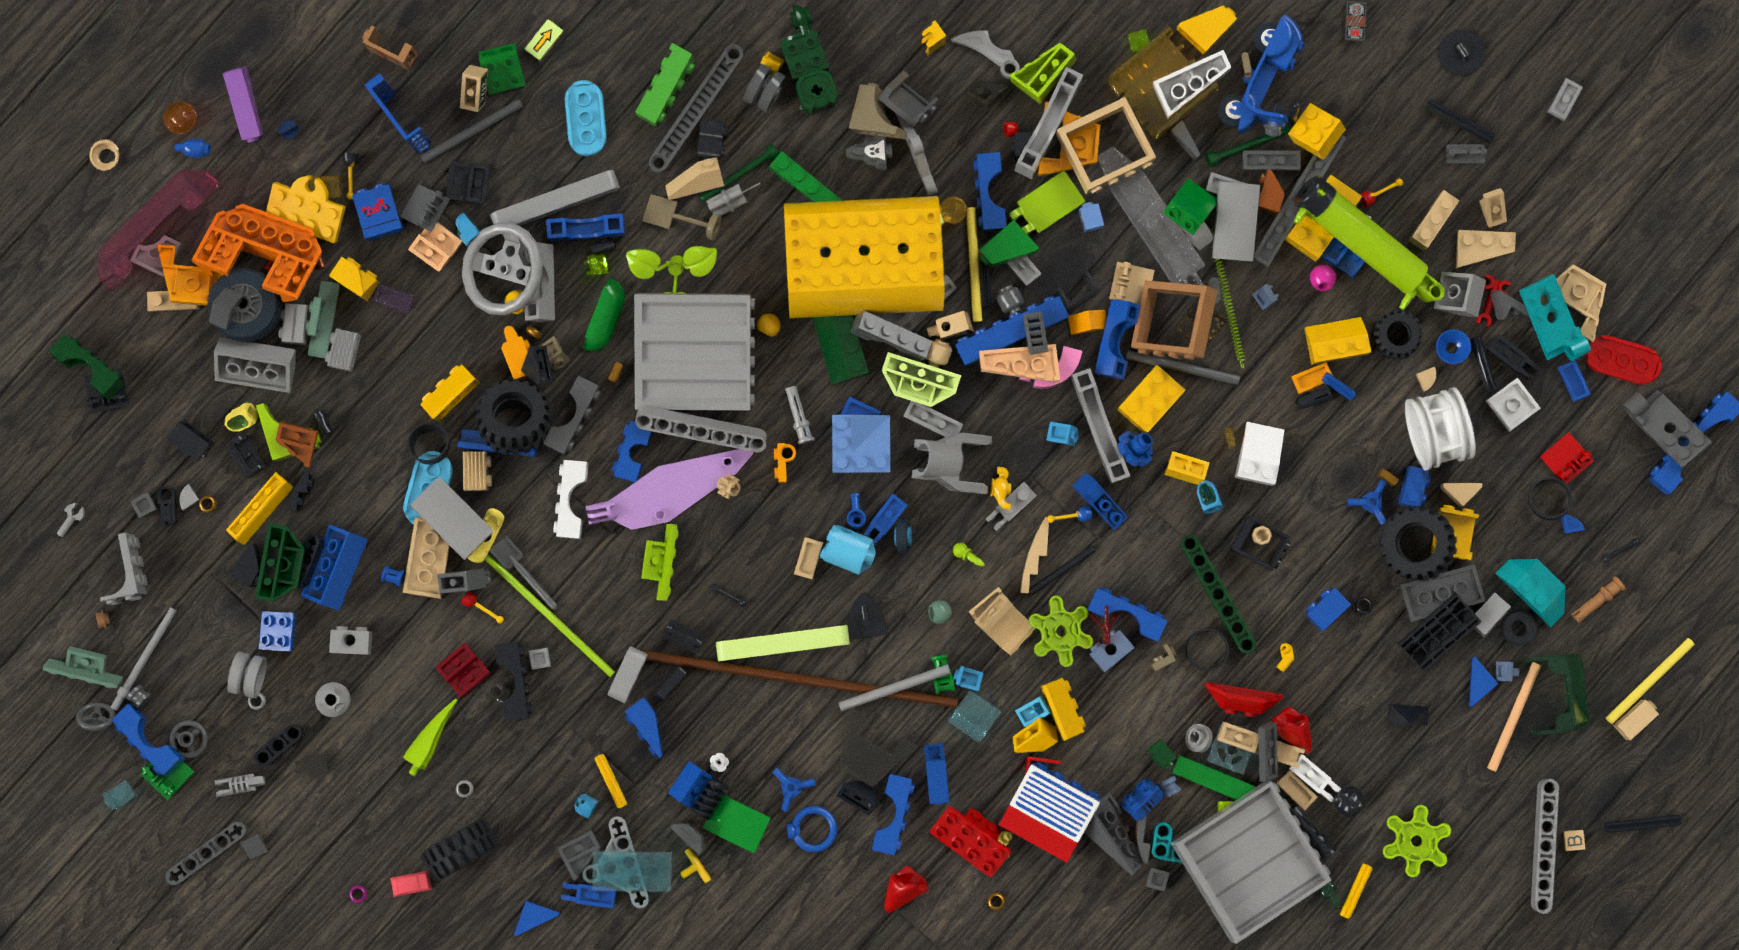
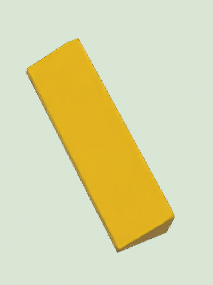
M275 472L226 531L236 541L245 545L293 489V486Z

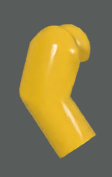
M1283 643L1280 646L1282 660L1276 666L1283 673L1294 661L1293 648L1288 643Z

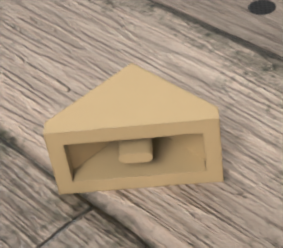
M1482 483L1440 484V489L1459 507H1463L1482 488Z

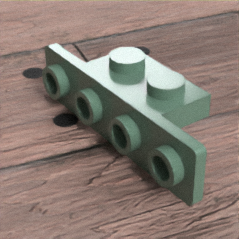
M321 281L318 297H314V301L310 302L309 312L311 317L306 323L307 335L311 336L308 350L309 356L326 358L340 290V284Z
M71 646L67 649L66 662L48 659L43 665V670L51 674H60L70 679H80L91 684L104 685L107 688H118L123 681L122 676L105 672L107 655Z

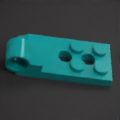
M1550 274L1519 290L1547 360L1563 352L1571 361L1590 353V344L1582 335L1580 328L1575 327L1555 274ZM1542 295L1547 297L1545 305H1542L1540 302ZM1550 312L1554 315L1551 323L1547 319V315Z

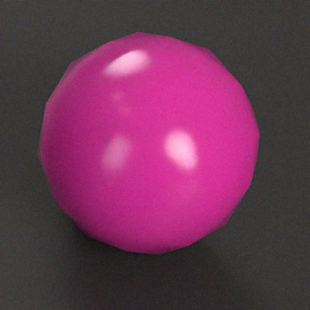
M1318 265L1310 273V282L1315 289L1327 291L1336 283V273L1329 265Z

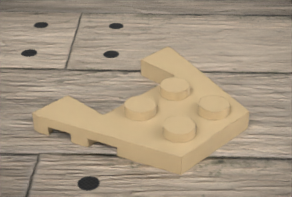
M1573 264L1556 279L1567 306L1586 316L1580 328L1582 335L1589 342H1594L1606 283ZM1542 295L1540 298L1542 305H1545L1547 302L1545 295Z

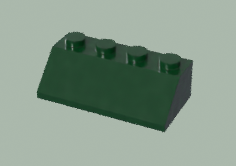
M852 315L812 317L832 385L869 375L859 337L850 333L854 323Z

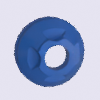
M1452 329L1443 332L1439 336L1435 349L1438 357L1443 362L1459 364L1469 356L1471 343L1465 333ZM1448 343L1456 345L1457 349L1454 354L1446 351Z

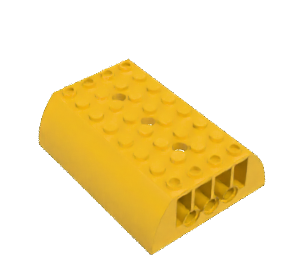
M938 196L784 203L790 318L858 315L863 311L871 314L943 311L944 270ZM900 244H906L909 251L901 254L897 248ZM867 246L870 249V253L863 256L859 253V248ZM822 248H829L831 255L827 258L820 255Z

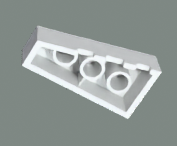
M1224 50L1154 81L1152 86L1167 118L1170 119L1231 70V65Z

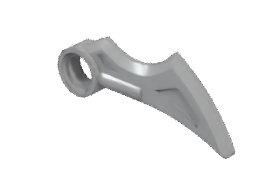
M988 31L968 32L951 39L953 43L970 47L1001 67V74L1006 79H1010V74L1006 73L1004 69L1006 65L1012 64L1015 66V72L1019 71V64L1014 59L1011 51L996 47L991 42Z

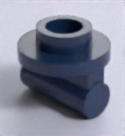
M286 120L280 125L278 132L285 139H293L298 135L299 127L294 120Z

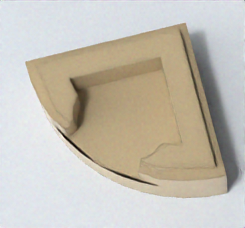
M1435 366L1416 374L1423 392L1431 388L1435 382Z

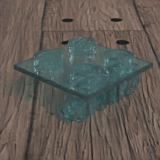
M969 690L948 722L980 743L1001 711Z

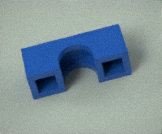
M630 421L629 425H625L623 431L625 440L624 443L619 445L617 453L620 456L612 467L614 477L633 483L638 481L643 465L632 461L630 453L637 445L648 447L653 431L640 429L633 421Z

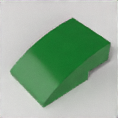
M728 796L720 797L722 800L721 804L715 803L718 806V810H712L715 815L714 817H708L710 820L706 819L703 828L755 853L771 817Z

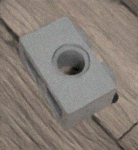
M336 626V630L330 631L329 653L371 655L372 632L367 631V627H355V631H350L346 626ZM349 635L355 637V643L352 646L347 644V637Z

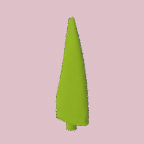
M454 699L442 709L408 748L403 756L405 760L413 764L408 773L416 776L419 769L425 770L434 755L439 737L458 701L457 699Z

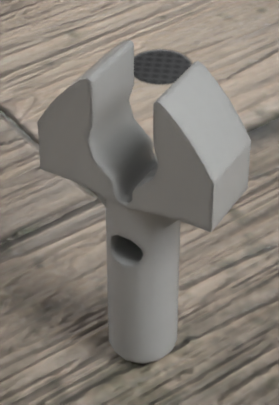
M78 503L70 504L65 508L64 511L67 512V519L57 532L60 537H64L74 521H82L85 518L84 507H81L79 513L74 515L73 511Z

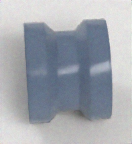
M1175 776L1157 784L1164 793L1163 798L1181 791L1180 786L1176 784Z

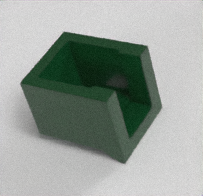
M1159 739L1145 750L1152 754L1150 757L1158 767L1161 766L1167 770L1175 763L1173 760L1176 756L1162 739Z

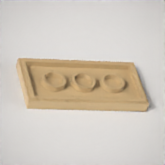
M415 517L403 593L441 599L442 593L439 592L437 574L446 573L450 545L422 517Z

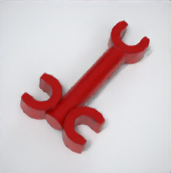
M1485 275L1484 278L1488 279L1490 284L1485 285L1484 290L1490 289L1483 313L1477 317L1476 323L1479 324L1481 319L1485 318L1487 320L1486 327H1489L1492 323L1490 313L1493 307L1490 293L1492 290H1500L1508 294V292L1502 290V286H1510L1511 283L1509 281L1501 282L1495 280L1491 275Z

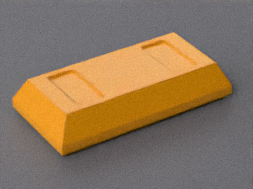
M1327 362L1291 376L1298 394L1324 384L1322 381L1324 374L1329 373L1332 375Z

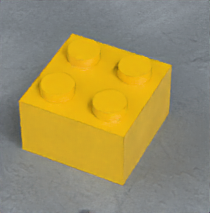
M1310 103L1288 135L1295 144L1324 160L1346 128L1341 120Z

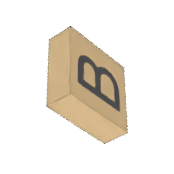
M1583 830L1563 831L1565 851L1585 849Z

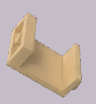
M1001 594L975 621L1010 656L1019 649L1025 639L1031 636L1035 628L1030 626L1029 620Z

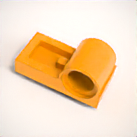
M779 443L777 448H774V460H778V467L774 468L775 479H779V483H787L786 463H790L796 458V450L790 444ZM789 448L793 451L791 458L786 459L782 456L784 449Z

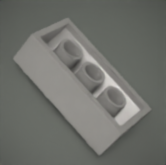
M220 337L214 350L215 381L287 393L291 392L296 365L295 349L253 342H241Z

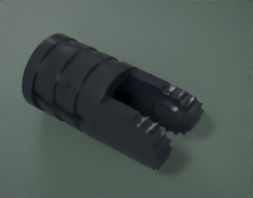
M1324 384L1318 388L1308 390V393L1297 397L1295 403L1303 409L1310 406L1315 407L1331 401L1332 395L1328 385Z

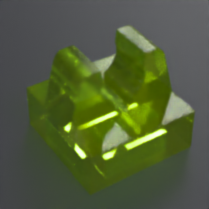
M593 254L587 256L588 259L584 261V265L590 266V271L586 272L587 275H604L609 273L605 255Z

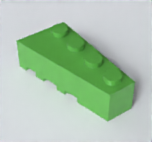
M674 43L669 48L672 50L670 56L664 57L661 63V73L655 74L651 82V87L653 88L646 91L635 112L638 117L656 127L658 123L662 124L667 114L665 111L668 106L670 108L673 106L676 100L674 96L677 91L683 89L686 83L684 81L686 75H690L695 68L693 55Z

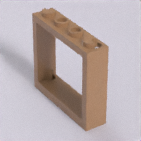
M1145 280L1140 302L1141 307L1137 324L1135 325L1131 348L1137 349L1139 354L1149 355V352L1159 357H1164L1165 354H1168L1169 357L1177 359L1180 356H1184L1188 360H1193L1194 357L1204 358L1218 290L1204 285ZM1157 293L1200 296L1189 348L1147 343Z

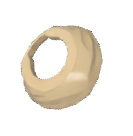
M100 140L94 143L90 150V161L99 170H110L118 162L119 149L110 140ZM109 149L115 152V160L106 164L102 163L99 158L101 151Z

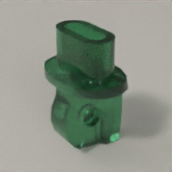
M1330 881L1318 890L1321 893L1320 898L1328 897L1337 910L1341 907L1338 898L1334 894L1338 886H1334L1332 881Z

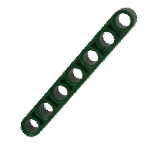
M1193 535L1183 537L1180 541V548L1236 648L1243 654L1253 652L1256 648L1255 640L1199 540ZM1186 539L1193 540L1194 547L1192 549L1185 547ZM1199 555L1203 558L1202 566H1197L1194 563L1195 556ZM1206 572L1213 575L1211 583H1207L1203 579ZM1215 589H1219L1222 592L1220 600L1213 597ZM1225 606H1229L1232 609V614L1229 617L1224 616L1222 612ZM1234 623L1241 625V631L1238 634L1232 631ZM1245 639L1251 643V647L1247 651L1241 646L1242 641Z

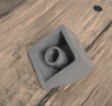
M1442 272L1439 283L1444 287L1445 294L1442 299L1435 301L1433 309L1461 316L1478 317L1486 280L1474 274Z

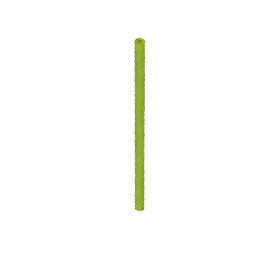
M490 554L485 558V561L609 677L615 673L608 664Z

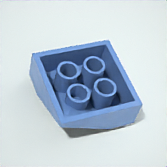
M832 415L833 473H890V415Z

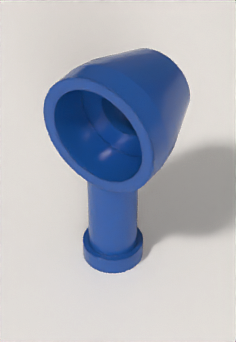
M853 493L850 495L852 510L847 515V522L850 527L861 529L866 523V516L860 510V494ZM856 520L861 521L859 524L854 523Z

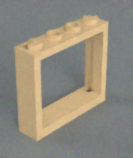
M1126 97L1057 129L1055 133L1086 194L1090 192L1092 194L1097 193L1107 184L1112 186L1118 183L1121 177L1129 178L1136 174V170L1143 168V170L1148 169L1156 159ZM1123 110L1146 156L1090 182L1067 136Z

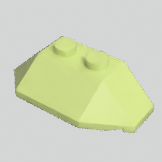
M889 352L882 369L894 396L929 407L955 395L961 375Z

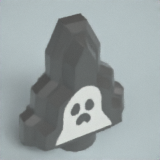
M882 136L866 138L862 144H854L847 148L846 157L855 161H864L869 166H875L877 170H887V159H892V143H887L886 137Z

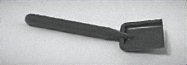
M507 536L490 549L492 555L505 569H510L514 565L521 576L552 610L558 608L557 603L526 568L518 562L523 557V554Z

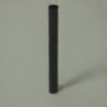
M1089 546L1030 587V593L1034 595L1096 552L1094 548Z

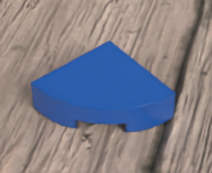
M1565 514L1561 517L1564 534L1585 530L1583 524L1574 516Z

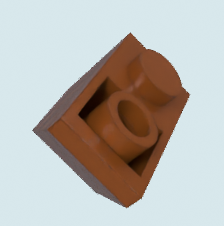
M1268 169L1260 177L1259 184L1262 186L1259 192L1258 209L1277 215L1280 212L1285 193L1272 170Z

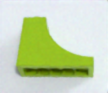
M264 403L256 405L272 460L277 462L293 457L287 448L282 447L276 442L279 422L272 416L268 406ZM319 433L317 436L315 449L320 448L319 443H321V438Z

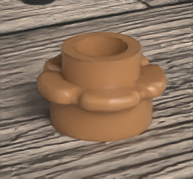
M101 610V612L95 613L98 628L104 627L106 629V625L110 624L108 613H103V610Z

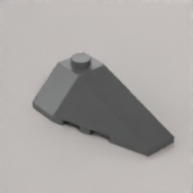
M1108 792L1100 797L1101 801L1084 832L1130 875H1133L1143 866V862L1135 843L1131 842L1127 832L1130 830L1128 825H1124L1120 816L1123 814L1121 808L1111 793Z

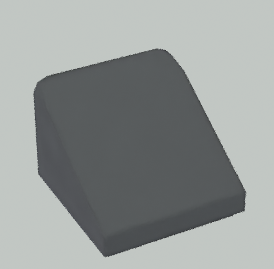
M261 834L241 842L250 860L268 852Z

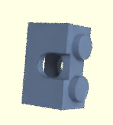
M1113 629L1105 636L1107 639L1102 644L1098 642L1090 648L1092 652L1089 656L1103 672H1106L1134 649V646L1120 630L1115 632ZM1108 644H1112L1115 647L1113 655H1108L1105 652V647Z

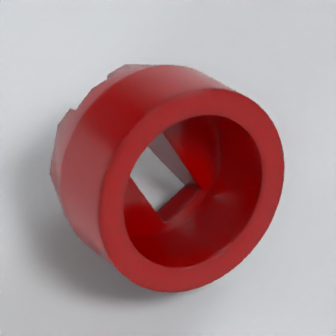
M1004 122L1005 136L1013 137L1018 132V125L1015 122Z

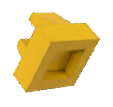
M767 52L763 56L761 64L771 68L772 73L770 76L772 77L774 73L781 69L785 60Z

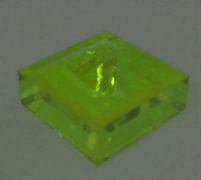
M1146 29L1127 34L1132 53L1151 48Z

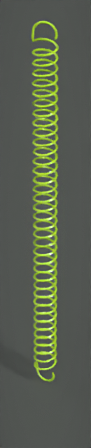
M1219 278V280H1221L1219 283H1223V284L1228 283V282H1222V281H1224V280H1227V278H1226V279H1220V278ZM1224 298V299H1223V300L1226 301V302H1229V301L1232 300V299H1230V300H1225V299H1227V298ZM1235 348V350H1237L1235 353H1239V354L1244 353V352H1238V351H1240V350H1243V348H1241V349H1236V348Z

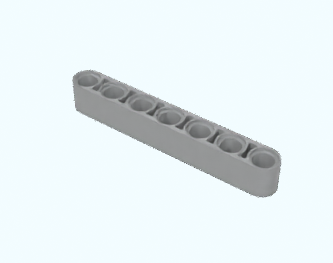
M608 170L495 211L490 216L493 224L515 223L521 226L620 189L614 170Z
M642 406L637 410L635 423L637 427L643 430L752 452H762L766 447V432L759 428L650 406ZM641 416H647L649 419H642ZM660 420H666L667 423H661ZM683 423L686 427H681L678 424ZM702 427L706 430L700 431L697 428ZM722 431L724 434L719 435L716 432ZM741 435L743 438H736L735 436ZM754 439H761L762 441L755 442Z
M1547 778L1540 780L1537 786L1531 891L1532 908L1543 914L1548 913L1553 905L1559 797L1558 783ZM1547 782H1550L1552 785V790L1549 793L1544 790V785ZM1545 802L1551 804V809L1548 812H1545L1543 809ZM1548 821L1550 828L1545 832L1542 829V824ZM1546 840L1549 843V847L1546 851H1543L1541 843ZM1543 860H1546L1548 863V867L1545 870L1540 868V863ZM1544 879L1547 882V886L1541 890L1539 882ZM1544 899L1546 902L1543 909L1538 908V901Z

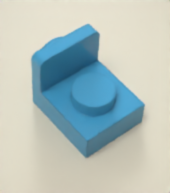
M1050 422L1046 440L1074 447L1079 436L1078 428L1072 425Z

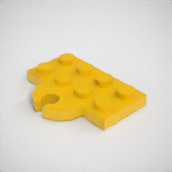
M312 175L298 178L292 187L278 182L273 183L266 210L267 213L313 229L317 238L332 243L337 242L346 206L328 200L329 193L327 187L320 178L314 181V191L308 187V182L311 180Z

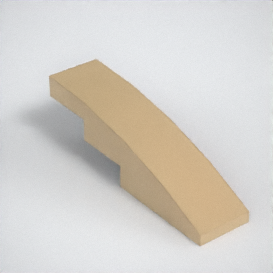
M1047 517L1044 518L1027 555L1020 593L1022 594L1029 593L1030 575H1038L1039 556H1047L1049 529Z

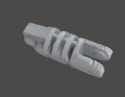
M247 774L215 780V785L218 786L229 784V789L216 792V797L255 791L256 787L266 785L265 777H254V774Z

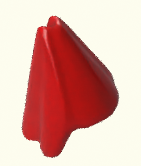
M1287 707L1271 719L1272 722L1277 723V735L1292 746L1305 750V754H1309L1312 750L1309 718L1305 714H1299L1292 707Z
M909 866L903 867L896 874H891L884 904L887 913L893 912L927 892L929 888L926 886V880Z

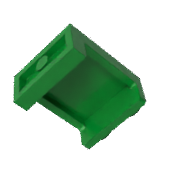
M1188 178L1167 205L1163 214L1194 235L1217 204V199Z

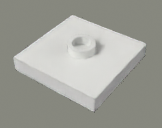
M1518 378L1486 400L1508 431H1511L1541 409Z

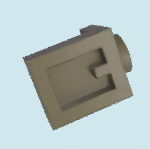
M554 336L540 345H546L550 366L554 371L570 362L569 357L563 352L558 340Z
M1167 644L1162 646L1167 657H1164L1162 654L1153 659L1154 663L1150 666L1154 672L1176 661L1174 657L1177 655L1172 646L1168 647Z

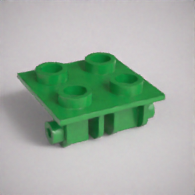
M183 761L169 776H160L154 771V765L150 762L149 765L146 764L142 768L140 775L166 800H169L194 771Z

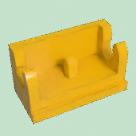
M933 21L932 25L922 33V36H925L922 39V44L926 43L927 50L925 52L928 56L946 43V35L936 21Z
M1173 451L1164 475L1199 485L1200 482L1205 480L1209 462Z

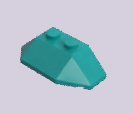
M1538 559L1507 560L1495 573L1549 627H1552L1563 616L1565 585Z

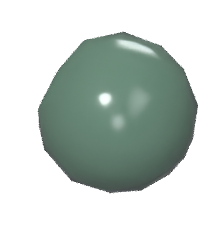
M937 600L929 606V618L933 623L944 624L951 618L952 610L946 601Z

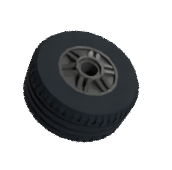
M249 268L233 269L228 276L221 275L211 287L207 299L209 316L213 301L225 287L243 295L228 329L225 330L214 325L223 335L236 341L255 342L267 338L268 335H271L278 328L280 321H282L281 313L284 308V302H282L281 295L262 288L266 278L265 274Z

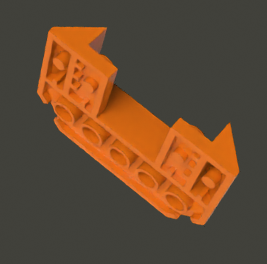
M245 204L235 206V209L227 212H218L195 252L192 262L212 277L215 272L228 276L240 252H248L274 262L262 284L264 290L281 295L282 302L298 300L322 254L313 229Z

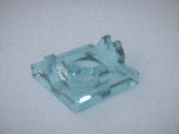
M1219 725L1207 761L1244 774L1251 752L1240 750L1237 747L1236 754H1228L1227 748L1230 744H1224L1217 740L1221 725ZM1218 748L1225 751L1226 758L1224 762L1218 755ZM1238 755L1243 757L1238 763L1231 764L1233 757Z

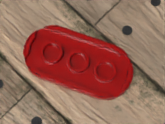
M1609 335L1597 337L1594 342H1590L1591 351L1585 355L1589 367L1595 372L1638 385L1651 383L1658 378L1662 369L1661 359H1659L1656 351L1652 348Z

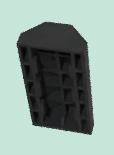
M1455 592L1397 644L1418 668L1425 672L1482 621Z

